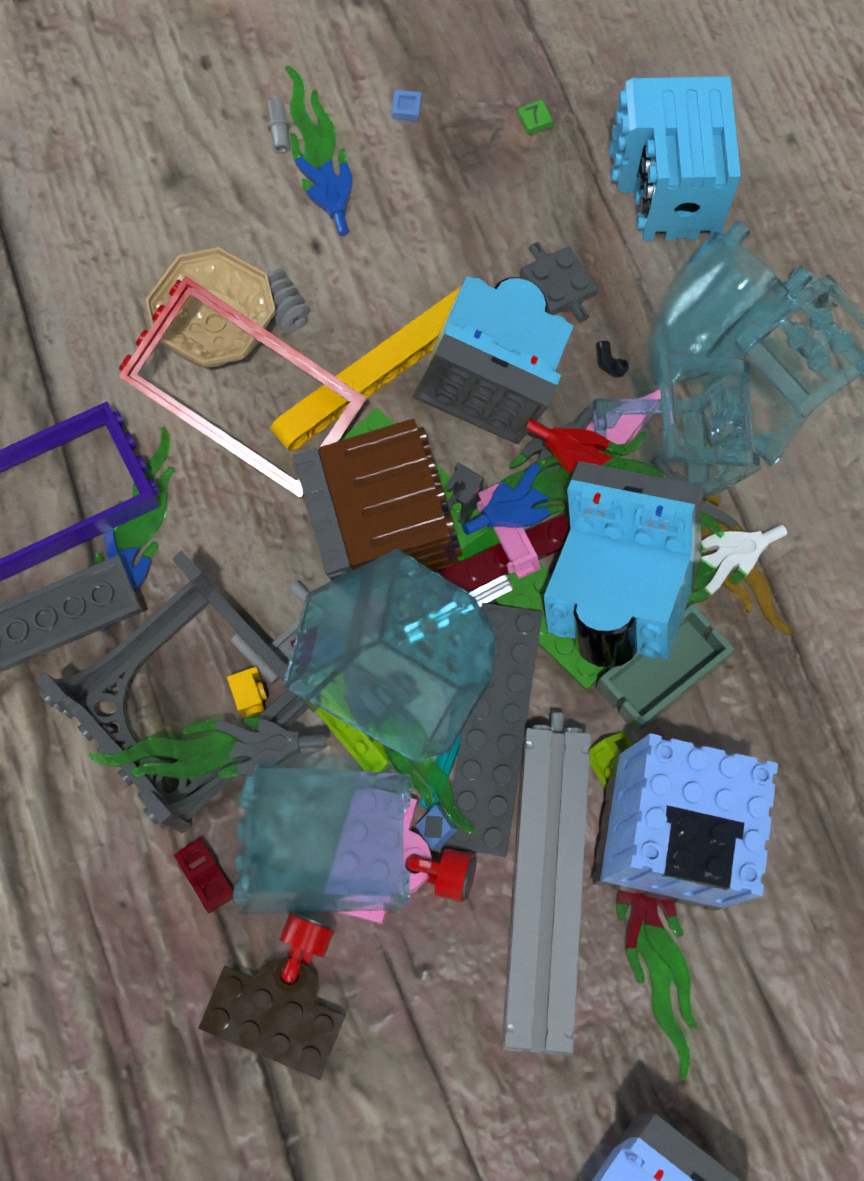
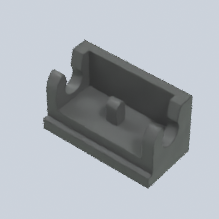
M459 462L456 464L455 472L447 483V491L453 490V494L447 504L450 511L454 504H462L457 522L464 524L477 508L476 503L481 501L478 493L483 491L484 477Z

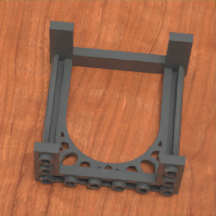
M180 551L172 560L188 578L189 583L119 646L91 667L62 679H54L45 672L36 682L43 689L39 693L41 697L51 707L54 706L59 712H64L70 719L75 716L81 723L77 727L79 731L89 741L94 738L101 745L97 750L107 762L111 763L114 760L121 768L117 772L119 776L129 786L134 783L141 790L138 797L147 806L143 809V812L154 824H159L162 828L166 827L170 832L174 829L183 834L192 826L188 820L238 775V764L245 763L251 759L241 758L229 762L228 758L236 741L239 742L236 739H233L215 755L189 764H175L159 760L149 755L138 745L130 733L126 722L125 696L135 671L154 651L206 604L210 603L289 687L245 730L259 732L257 727L260 719L271 721L287 729L308 709L314 713L322 704L310 686L288 663L285 664L214 589L200 569L183 551ZM117 684L119 691L116 695L104 693L107 689L112 691L114 685ZM103 701H110L115 703L117 709L113 715L102 717L96 714V706ZM117 722L120 729L117 733H112L115 731L113 728L103 726L102 724ZM118 742H125V743L123 744V746H121ZM135 746L136 753L130 755L129 749ZM140 759V765H138L135 761ZM151 766H156L159 769L156 784L154 783V774L151 771L148 773V769ZM170 771H176L179 776V786L173 793H167L164 789V778ZM195 771L197 776L190 778L192 783L187 787L188 778L186 773Z

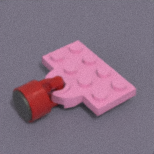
M357 784L321 907L325 910L384 925L392 894L408 895L415 893L425 883L435 885V896L463 902L467 900L470 894L477 860L472 854L446 848L441 861L433 859L428 844L420 835L411 831L419 803L417 799Z

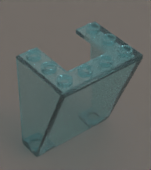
M255 765L251 775H246V782L243 783L242 790H239L238 809H243V821H238L236 840L242 841L241 853H236L235 872L240 873V879H238L237 885L234 886L233 904L239 905L238 914L293 913L294 911L299 913L396 911L409 905L410 871H403L404 812L410 807L411 774Z

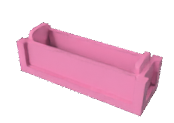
M499 484L478 493L481 500L476 503L479 513L489 504ZM493 527L510 561L506 564L510 574L515 572L518 579L541 569L537 554L523 527Z

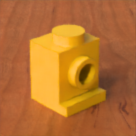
M256 667L227 676L241 718L254 719L265 711L262 701L266 700L267 696L262 682L255 683L261 680Z

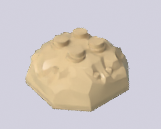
M219 247L178 255L145 299L152 327L155 322L152 320L155 311L161 304L166 306L172 297L169 295L171 287L178 279L182 281L187 276L265 330L276 313L267 273ZM190 295L159 343L188 362L203 367H215L227 362L244 359L259 341Z

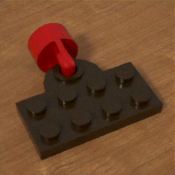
M296 911L289 913L279 938L282 942L291 945L287 956L269 961L260 968L255 977L225 965L198 1029L320 1080L346 1017L345 1014L316 1003L319 991L318 981L309 967L314 955L325 957L335 932L332 930L333 926Z

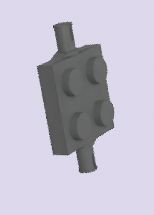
M539 242L531 244L529 250L536 258V261L522 267L520 275L524 280H528L536 285L543 293L546 302L545 312L555 315L563 311H572L579 323L586 321L589 318V314H587L581 304L585 300L597 295L598 287L573 251L567 246L554 253L546 254Z

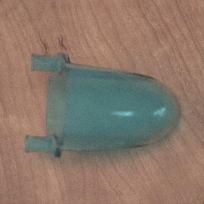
M736 221L726 234L714 231L683 268L658 311L650 334L648 347L651 367L658 376L669 381L692 380L725 367L765 339L797 308L796 296L813 280V276L804 267L799 266L783 284L757 256L740 244L750 234L749 229L740 221Z

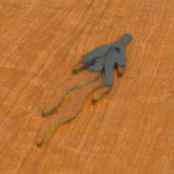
M661 455L654 458L651 462L663 478L702 485L684 477L678 471L674 473ZM702 485L701 541L720 532H744L739 523L731 516L707 504L710 503L717 507L720 505L721 499L712 490ZM702 549L703 556L717 552V550L704 552ZM707 566L714 577L719 567L714 571ZM755 567L747 577L739 573L737 568L732 570L751 587L765 619L779 631L792 635L794 630L785 624L775 612L766 577ZM730 572L722 585L742 602L745 611L749 613L753 608L750 595Z

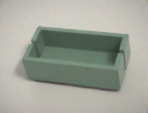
M691 604L684 610L668 660L648 658L643 654L634 653V650L598 681L596 689L614 709L618 705L621 707L618 714L636 735L725 663L735 650L717 629L713 630L705 641L703 636L709 630L711 622L694 604Z

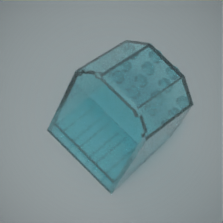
M396 548L306 595L283 687L412 761L420 763L429 757L447 754L456 742L491 682L496 633L474 596Z

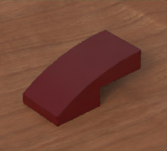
M202 838L174 854L175 859L208 914L236 897Z

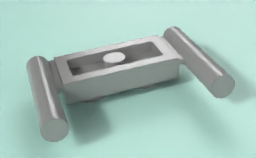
M299 581L294 582L289 589L309 611L269 645L275 654L292 668L299 661L290 641L336 620ZM238 633L232 637L230 642L257 668L271 685L280 679Z

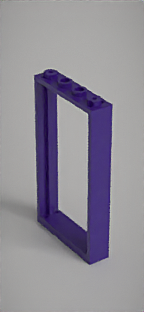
M107 401L0 449V473L106 425L140 494L1 558L0 581L159 507L155 496L159 495L160 492L153 478L146 479L144 473L148 471L147 466L141 455L135 457L132 450L137 447L129 432L123 433L121 427L125 426V423L118 409L112 412Z

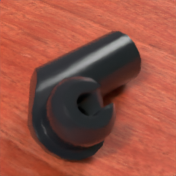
M603 340L596 343L600 369L613 377L624 376L629 370L628 362L625 359H615L612 357L609 341Z

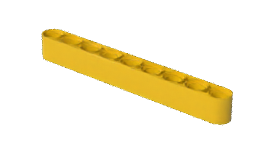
M461 286L335 377L366 398L370 397L433 350ZM322 385L279 416L270 426V430L289 452L295 451L337 421L350 402L327 386Z

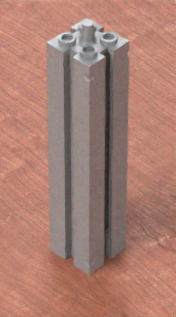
M555 712L551 714V727L547 725H534L532 729L527 728L522 749L502 1050L568 1056L573 1053L574 1044L573 1032L575 1026L591 734L583 733V730L580 728H565L563 734L564 714Z

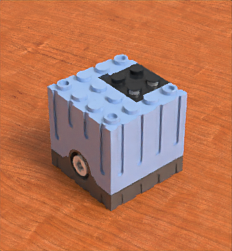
M651 733L611 760V775L607 784L606 807L603 811L600 830L602 834L601 840L598 843L595 863L597 866L593 876V885L610 886L612 889L637 892L643 894V896L661 900H673L674 903L692 907L700 906L711 911H717L763 895L764 884H761V876L765 874L768 850H765V842L769 841L772 817H769V809L773 807L775 784H772L773 776L777 775L778 763L771 761L761 763L757 762V758L737 753L727 755L724 750L707 746L697 748L693 747L694 743L673 738L667 741L661 739L662 736Z

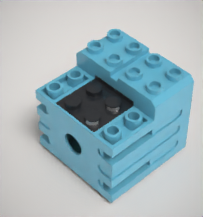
M731 77L632 78L626 81L624 90L619 91V108H616L615 112L616 125L612 127V141L609 143V157L614 158V165H611V182H617V190L622 193L635 192V205H640V213H637L636 224L637 230H642V241L654 240L656 232H664V240H676V238L698 239L700 231H708L709 239H720L741 178Z

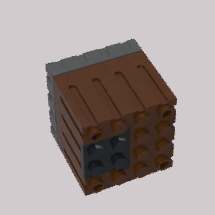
M415 418L319 447V449L315 448L293 455L325 573L345 601L366 595L368 592H376L429 576L459 563L457 557L463 556L435 460L424 427H417Z

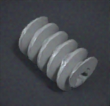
M284 269L267 273L276 310L274 315L275 322L280 325L283 333H292L299 330L307 321L306 314L309 312V306L302 304L304 301L303 297L297 295L298 290L295 286H292L290 278H285L286 272Z

